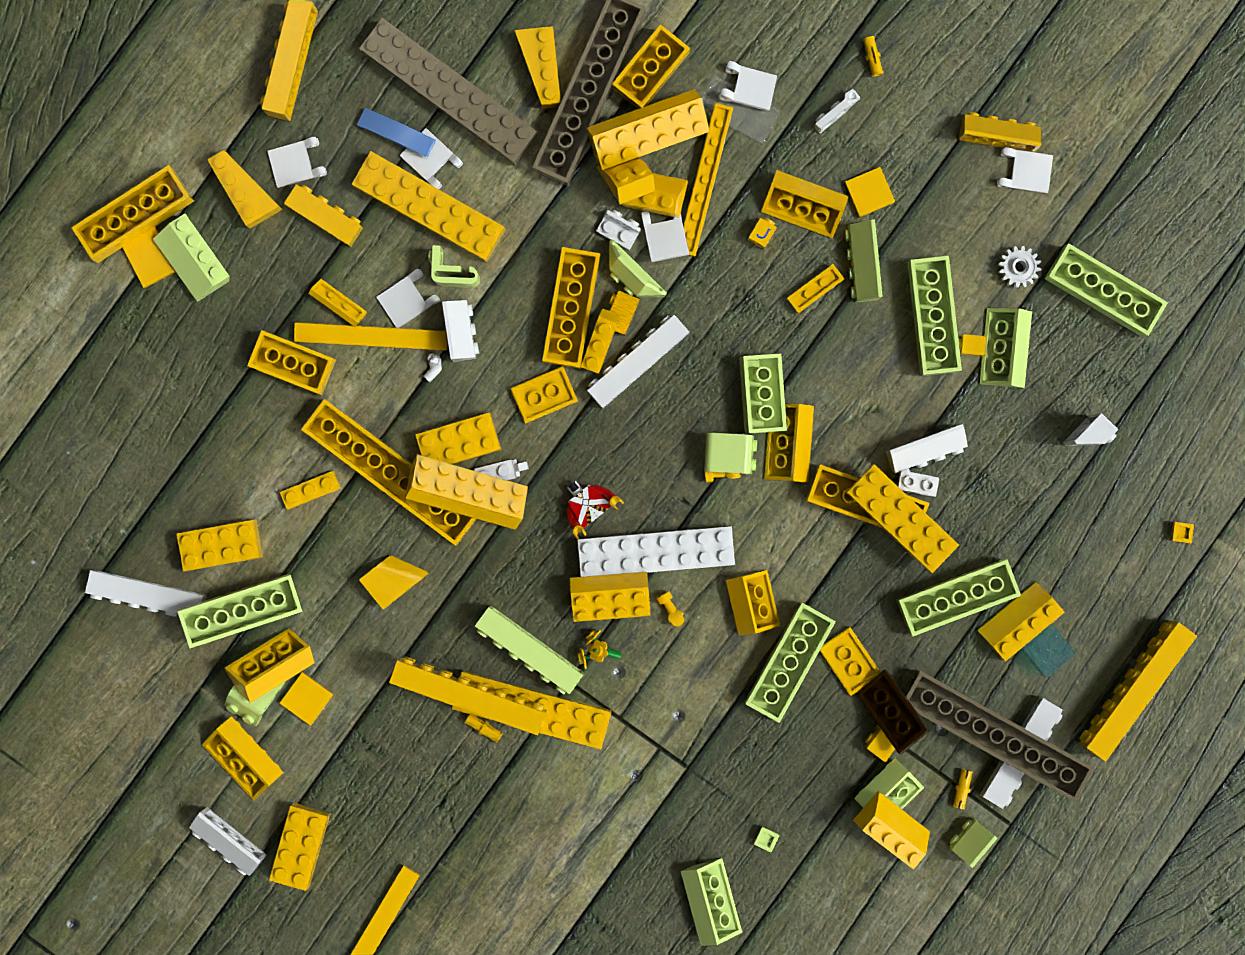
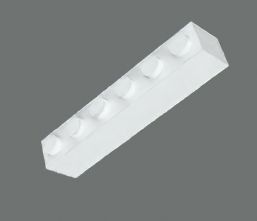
M668 315L660 322L662 324L657 330L653 328L646 334L648 338L644 342L639 340L631 347L633 351L629 355L624 353L617 360L619 363L614 368L609 366L603 372L605 376L600 380L594 379L588 385L590 389L587 391L602 409L689 334L687 328L675 315L672 317Z
M90 570L85 593L91 594L90 598L102 600V597L109 598L111 603L120 604L123 601L127 602L130 607L139 608L141 605L147 607L146 610L158 612L159 609L166 611L165 614L170 616H177L178 609L205 601L207 596L201 593L97 570Z
M1039 696L1021 727L1047 741L1052 735V727L1061 720L1063 710ZM1000 760L980 795L1003 809L1004 806L1010 804L1013 791L1015 789L1018 790L1023 781L1021 778L1024 773Z

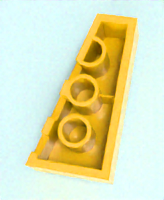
M553 26L515 30L542 109L559 107L561 98Z
M225 150L207 159L240 217L249 229L283 210Z

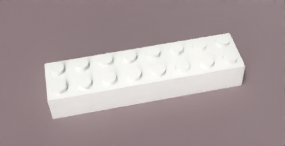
M732 526L578 539L581 577L735 565Z

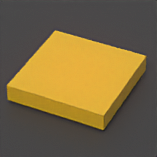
M881 167L845 182L859 218L895 203Z
M302 672L280 704L311 726L334 694Z

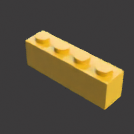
M296 184L284 204L351 247L363 229L359 225L361 221L352 215L348 218L343 214L345 211L336 205L331 207L327 204L328 200L321 195L316 197L311 194L313 190L307 186L302 185L300 187Z

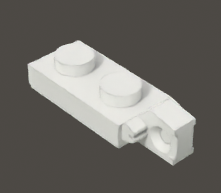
M854 89L845 93L842 102L837 101L830 108V112L826 115L824 113L815 120V130L818 133H822L860 100V96Z
M515 459L475 468L474 470L500 479L511 480L519 477L520 471L528 470L529 467L527 462L517 464Z

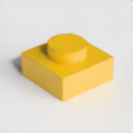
M1173 522L1171 541L1192 543L1194 524Z

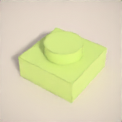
M762 826L754 841V845L772 852L780 835Z

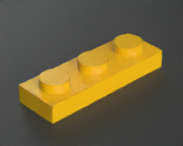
M832 264L790 295L787 300L797 314H799L842 282L844 278L834 264Z
M322 279L309 291L311 296L354 327L367 314V311Z
M331 471L281 491L280 494L286 509L289 510L339 490L341 487L335 472Z

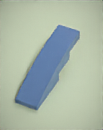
M364 108L357 123L360 128L373 132L384 139L425 157L429 156L436 141L417 130L367 108Z

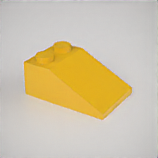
M639 157L604 170L599 165L597 166V169L619 204L655 191L653 173Z

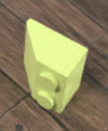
M974 818L964 823L962 832L959 835L956 834L950 840L951 845L949 846L953 852L972 868L997 840L996 836Z

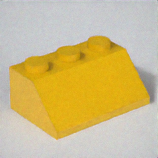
M653 173L654 192L622 203L627 208L679 218L688 180Z
M767 570L726 580L739 636L756 634L780 626Z

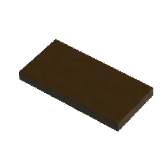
M887 670L881 671L856 693L898 754L902 755L930 731Z

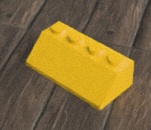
M969 112L968 115L965 114L962 117L958 140L1035 152L1041 147V127L1036 126L1033 122L1020 124L1014 119H1005L1003 121L998 120L996 116H987L985 118L979 117L978 113Z
M776 170L761 212L833 238L849 196Z
M785 404L787 431L768 432L764 479L808 482L814 406Z
M1035 582L1021 593V596L1015 598L977 631L998 657L1006 662L1065 612L1053 597Z
M287 629L225 667V671L239 693L248 702L252 703L315 662L310 646L291 629Z
M232 716L220 725L202 744L253 801L284 773L279 765L273 762L266 751L254 741L253 737Z
M879 791L876 792L853 820L862 831L912 869L926 855L930 831Z

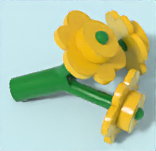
M600 629L596 632L594 630L588 632V635L585 637L587 639L585 642L586 646L591 641H594V644L588 647V651L591 654L584 656L583 648H580L581 653H577V660L579 664L584 665L585 669H587L586 659L591 658L596 662H602L606 656L616 659L621 658V652L608 649L606 642H600L596 638L601 632Z

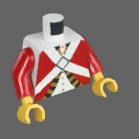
M577 481L572 483L567 489L574 497L568 501L569 505L566 510L567 519L575 538L579 539L577 536L579 532H583L586 536L584 530L586 526L611 506L618 510L615 505L619 501L623 504V500L614 495L609 489L599 485H588L582 489Z

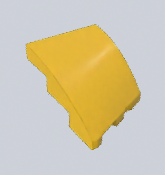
M390 555L359 579V581L384 610L429 573Z

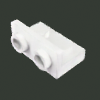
M612 209V211H606L596 232L609 240L613 239L618 245L630 251L641 228L638 227L639 223L632 219L627 221L622 218L621 213Z
M901 471L899 482H896V485L902 491L936 497L939 478Z

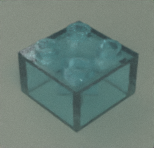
M1052 623L1020 649L1040 674L1046 678L1076 654L1075 650Z

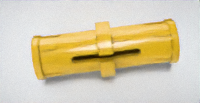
M875 37L864 38L863 42L867 54L865 58L869 62L872 77L884 74L879 58L881 55L877 51Z
M470 714L465 721V724L478 731V734H483L495 743L503 735V732L491 726L490 722H485L475 715Z
M961 769L959 783L955 787L957 791L953 807L958 808L959 806L960 809H965L967 795L971 790L969 786L973 771Z

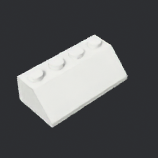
M963 424L886 451L885 453L892 472H898L900 475L901 471L910 472V467L916 466L918 469L927 466V461L934 459L937 462L946 459L945 455L951 452L953 456L964 452L963 448L968 447Z
M208 807L197 815L189 827L195 837L204 839L210 849L219 851L222 854V858L228 863H234L237 866V870L243 875L247 874L250 876L267 856V854Z

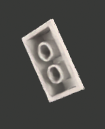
M467 300L442 302L451 360L458 362L476 359V354H479L478 343H474L473 335H476L475 323L471 324L470 316H473L472 304L468 305Z
M1102 413L1090 415L1063 444L1065 446L1109 444L1117 436L1115 433L1119 429Z

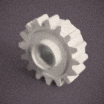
M1015 246L1012 248L1013 252L1008 249L1005 251L1007 256L1002 255L1000 257L1003 262L998 263V266L1001 267L998 273L1003 274L1004 277L1001 280H1007L1008 286L1014 284V288L1017 289L1021 284L1022 288H1025L1027 283L1029 285L1034 283L1032 278L1037 279L1039 277L1036 272L1041 271V268L1037 267L1041 261L1035 260L1037 253L1031 255V248L1025 251L1024 246H1021L1019 250ZM1016 263H1021L1023 265L1022 272H1018L1016 270Z

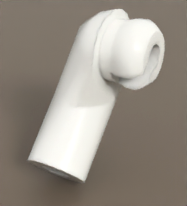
M435 353L429 354L430 369L423 375L429 382L442 370L441 358Z

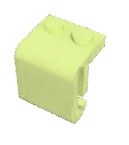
M433 245L432 250H429V262L432 264L431 277L438 286L475 288L480 284V275L471 266L469 267V273L474 278L438 277L439 275L463 276L464 270L461 266L443 265L444 250L441 246Z
M706 433L704 472L752 475V471H756V459H753V451L757 452V440H754L753 435Z
M285 682L252 703L248 702L234 685L227 696L224 706H226L230 713L241 716L245 723L257 726L263 713L272 703L278 691L282 689Z

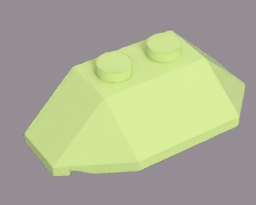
M611 239L609 241V266L612 279L617 283L621 281L625 285L623 289L631 296L665 297L667 292Z

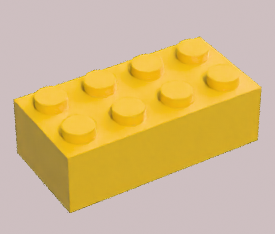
M660 24L612 83V89L637 109L647 106L689 55L690 47Z
M261 330L247 366L323 395L336 359Z
M491 413L416 434L422 456L452 465L502 450Z
M257 520L177 533L183 572L263 557Z
M647 572L570 578L574 622L650 616Z
M293 803L290 806L269 881L304 891L308 890L331 813Z

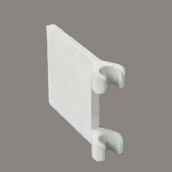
M729 61L725 69L726 73L738 74L735 91L732 92L724 88L721 90L719 99L769 111L777 76Z
M425 128L421 133L436 140L429 156L425 157L405 149L400 157L430 185L440 189L442 184L434 177L435 173L448 160L457 168H460L463 162Z
M316 137L268 151L277 188L327 175V170L323 166L312 169L306 148L319 146V140Z
M1007 147L1001 150L1002 157L1014 158L1011 179H998L997 187L1048 193L1053 155Z
M649 211L641 213L651 262L689 255L681 213L679 218L673 217L674 220L651 224Z
M416 269L377 296V299L396 328L402 327L440 302V298L437 295H432L425 301L413 284L414 281L423 277V272L419 269Z

